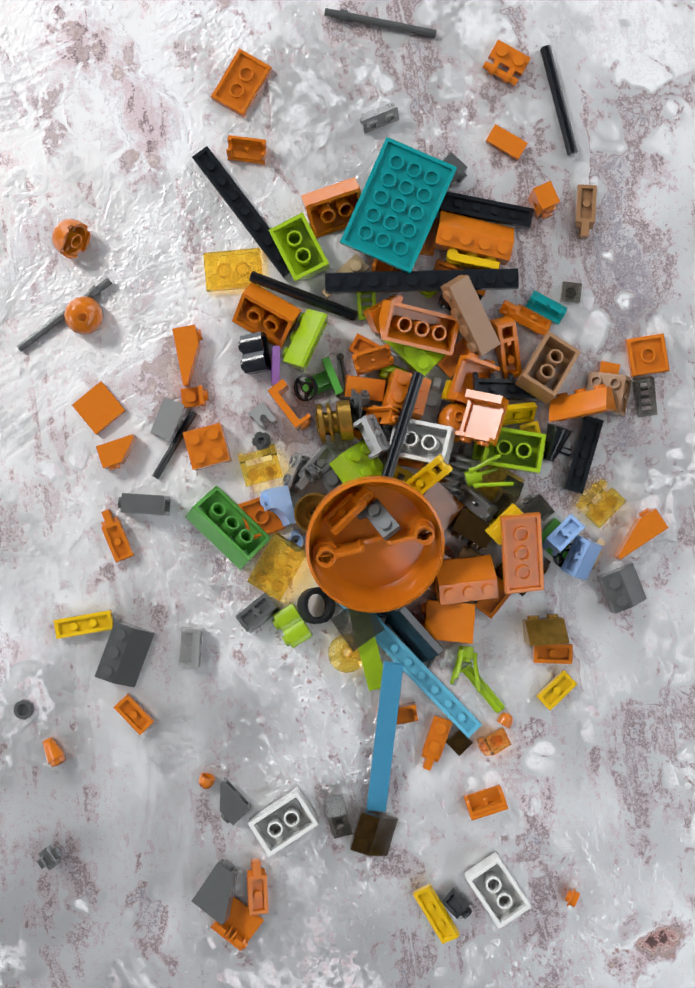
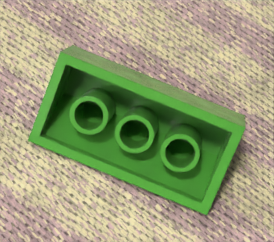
M217 485L200 499L185 516L240 570L271 539ZM243 518L247 521L250 530L245 529ZM259 533L262 535V536H259V538L253 539V538H254L253 535H256V534H259Z

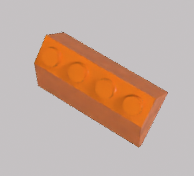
M441 210L432 248L443 251L454 248L459 254L473 253L478 258L483 259L485 257H492L497 262H500L501 265H506L510 261L513 249L514 228Z
M383 299L379 316L382 340L450 356L453 355L460 327L453 316Z

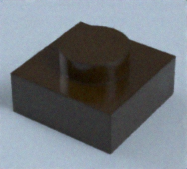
M459 728L446 740V743L458 756L473 743Z

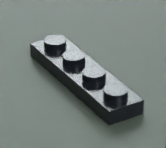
M590 416L583 418L563 489L583 494L604 420Z

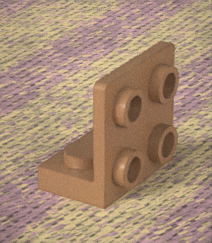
M590 371L586 391L594 390L593 386L605 384V387H612L616 410L609 412L625 417L632 379L627 375Z

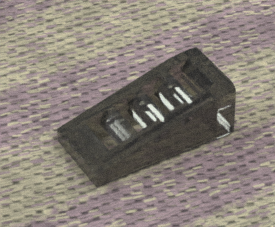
M642 376L632 378L638 417L658 415L654 377ZM647 383V386L640 387V384ZM648 390L649 392L648 394H641V391ZM650 398V401L642 402L641 400ZM651 406V409L642 410V407Z

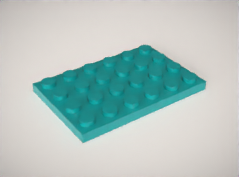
M386 137L340 240V244L411 274L457 167Z

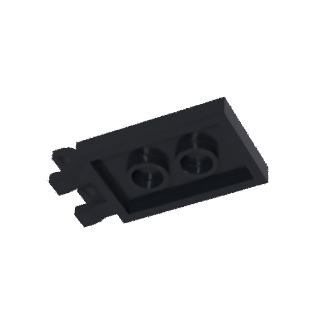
M405 606L392 611L375 613L378 617L386 618L385 621L423 663L443 651L442 647Z

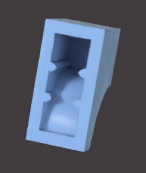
M288 485L260 492V503L264 507V511L275 513L281 520L283 527L296 523Z

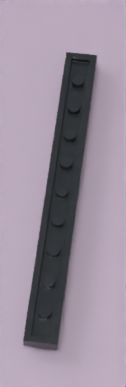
M518 268L412 271L411 274L405 271L325 273V293L442 291L441 286L459 275H468L475 290H509L519 288Z

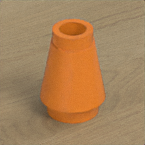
M53 737L42 742L47 762L52 768L66 761L64 757L66 754Z

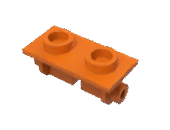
M390 404L383 407L376 405L362 407L366 415L374 414L381 425H395L398 423V416L401 413L396 406Z

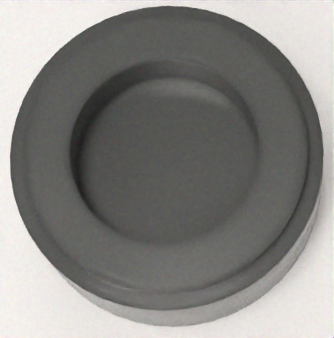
M27 699L18 701L14 706V714L19 719L31 717L35 710L34 704Z

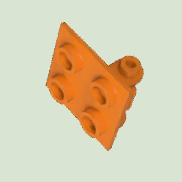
M234 896L228 921L221 925L215 920L210 928L241 951L246 948L248 941L263 923L264 919L259 915L249 916L248 907Z

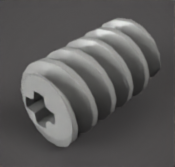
M458 453V455L452 454L455 462L449 461L453 470L449 473V476L443 477L446 483L440 482L453 495H460L458 491H463L460 486L462 483L466 484L464 472L468 468L473 467L470 463L476 462L473 458Z

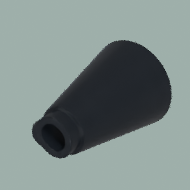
M548 423L543 459L554 462L559 453L570 456L572 450L563 446L572 431Z

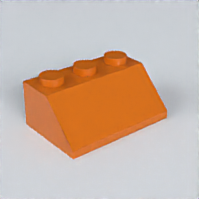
M355 177L301 195L310 227L316 238L347 227L361 195V189Z
M251 282L241 295L232 322L252 333H266L268 342L275 346H280V349H282L296 325L302 310Z
M605 384L593 386L594 390L586 391V388L574 390L575 394L568 395L567 392L557 394L556 398L550 401L549 422H562L616 410L612 387H605Z
M491 554L443 560L435 578L436 599L440 605L498 598L497 577Z

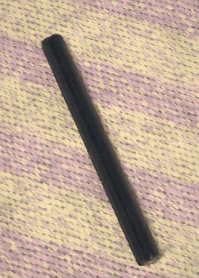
M542 46L540 52L568 156L577 154L578 149L551 46Z
M252 271L249 281L349 320L355 321L357 318V310Z
M414 371L381 476L393 477L423 381L424 375L420 372Z

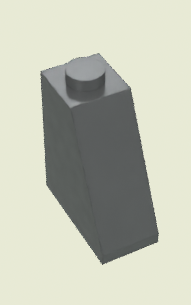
M122 493V497L118 499V508H121L120 512L170 516L171 497Z
M224 859L217 862L192 899L195 905L221 925L225 924L230 918L238 870L234 868L235 865L231 861Z

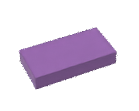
M273 346L271 349V386L278 383L280 378V346Z

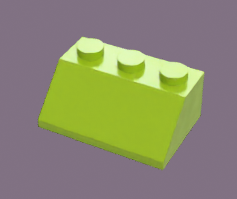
M303 212L269 229L295 282L314 277L330 268L329 262Z
M311 309L301 313L297 322L300 325L297 330H293L290 336L292 341L290 347H286L282 354L284 364L304 373L328 323L327 314Z
M381 339L384 345L389 343L390 350L413 372L422 373L424 378L446 356V354Z

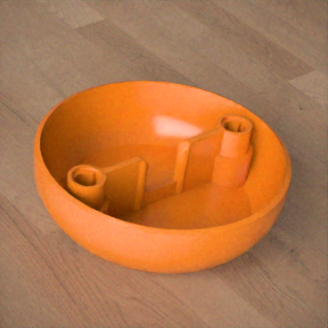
M381 475L358 477L342 483L330 491L313 512L305 538L307 563L313 578L322 591L331 599L347 608L368 613L392 611L420 597L435 580L442 565L445 550L442 524L430 501L410 484L393 477ZM366 486L374 494V497L367 505L378 499L400 525L401 530L385 541L368 518L358 519L355 517L337 535H334L324 523L323 518L350 493L359 492ZM429 531V532L426 533V534L418 535L419 533ZM331 554L328 557H320L323 555Z

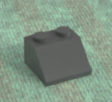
M633 563L597 576L609 610L612 613L616 614L627 610L647 599Z

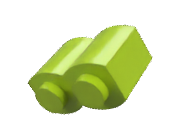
M294 603L273 615L274 619L272 622L277 630H282L284 634L282 639L287 647L291 645L294 648L313 636L305 621L300 617Z

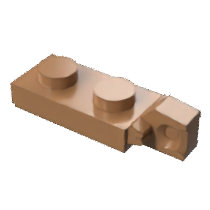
M577 185L575 228H579V239H587L589 237V229H593L596 216L597 185Z

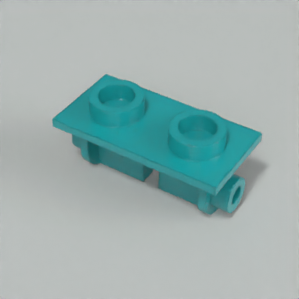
M535 290L525 306L558 325L567 312V307Z

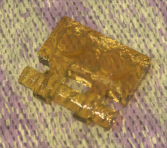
M603 478L598 483L595 482L591 486L592 489L586 495H582L579 499L580 501L575 505L580 511L585 506L590 509L585 516L597 528H601L626 502L613 487L607 492L603 489L608 484ZM599 494L602 498L594 504L591 500Z

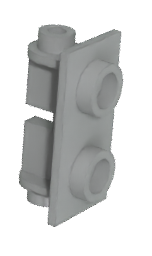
M388 103L377 108L379 112L377 114L374 110L362 113L359 121L363 126L364 134L398 121L397 105Z
M297 452L291 456L289 470L282 480L283 486L288 485L290 491L298 492V489L294 486V483L300 478L297 474L310 457Z

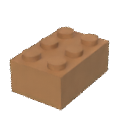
M548 331L538 343L515 385L548 404L556 397L581 351Z

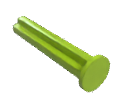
M472 662L466 663L461 668L460 673L463 672L477 689ZM479 675L480 694L496 713L501 712L505 705Z

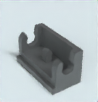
M462 483L460 488L463 492L460 495L456 494L455 498L481 520L489 523L499 508L474 489V487H468L467 484Z
M264 592L235 617L247 632L252 633L277 613L280 607L274 603L271 596Z

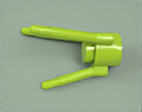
M497 454L475 467L468 468L469 471L464 472L468 487L473 486L474 489L480 487L513 486V482L479 483L483 481L482 476L495 472L498 468L495 467L482 472L478 469L500 458L501 454Z
M459 645L450 684L453 685L454 680L459 678L462 662L470 663L471 659H473L477 692L480 693L478 653H474V647Z

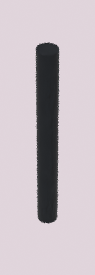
M190 410L152 474L153 477L160 478L184 437L183 432H187L197 413Z

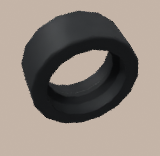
M320 587L306 589L298 598V613L307 623H325L335 613V601L323 592ZM314 594L320 595L324 600L325 608L320 617L312 616L308 609V601Z

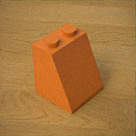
M426 599V603H422L421 614H425L421 625L434 640L473 644L474 603L460 602L440 605L437 599Z

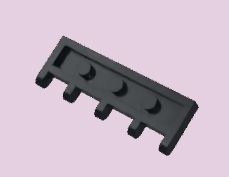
M473 372L472 374L474 391L500 395L507 400L541 401L515 385L517 380L513 378V373H508L507 379H495V373L491 372L489 373V379L478 378V372Z

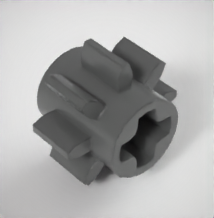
M49 845L38 853L40 858L37 863L41 869L47 867L50 870L61 862L59 857L62 855V852L58 846L52 848Z

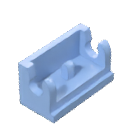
M570 514L545 539L542 547L544 549L550 547L553 550L552 555L555 556L585 526Z
M577 535L561 570L575 578L587 580L603 546L592 542L591 539Z

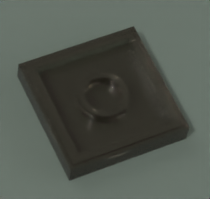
M350 608L344 609L331 619L352 651H355L385 630L374 613L356 611Z

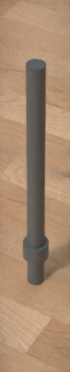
M325 8L324 16L338 18L339 21L343 22L348 20L434 38L437 31L436 29L349 13L345 9L339 11Z
M106 278L97 286L94 285L88 289L89 292L84 296L96 299L112 282L109 278ZM65 310L18 344L17 348L22 352L65 320Z

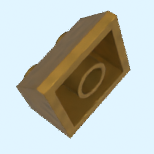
M547 614V618H539V615L527 616V619L522 620L524 643L529 646L569 643L564 618L558 617V614Z

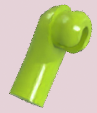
M391 365L380 369L379 377L388 379L389 374L395 368L408 371L396 365Z

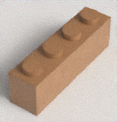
M459 275L441 286L443 298L452 309L451 314L460 326V333L468 342L467 347L469 351L483 356L500 345V341L469 276Z

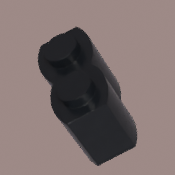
M256 332L240 335L238 348L242 352L240 365L244 373L252 375L271 371L267 334Z

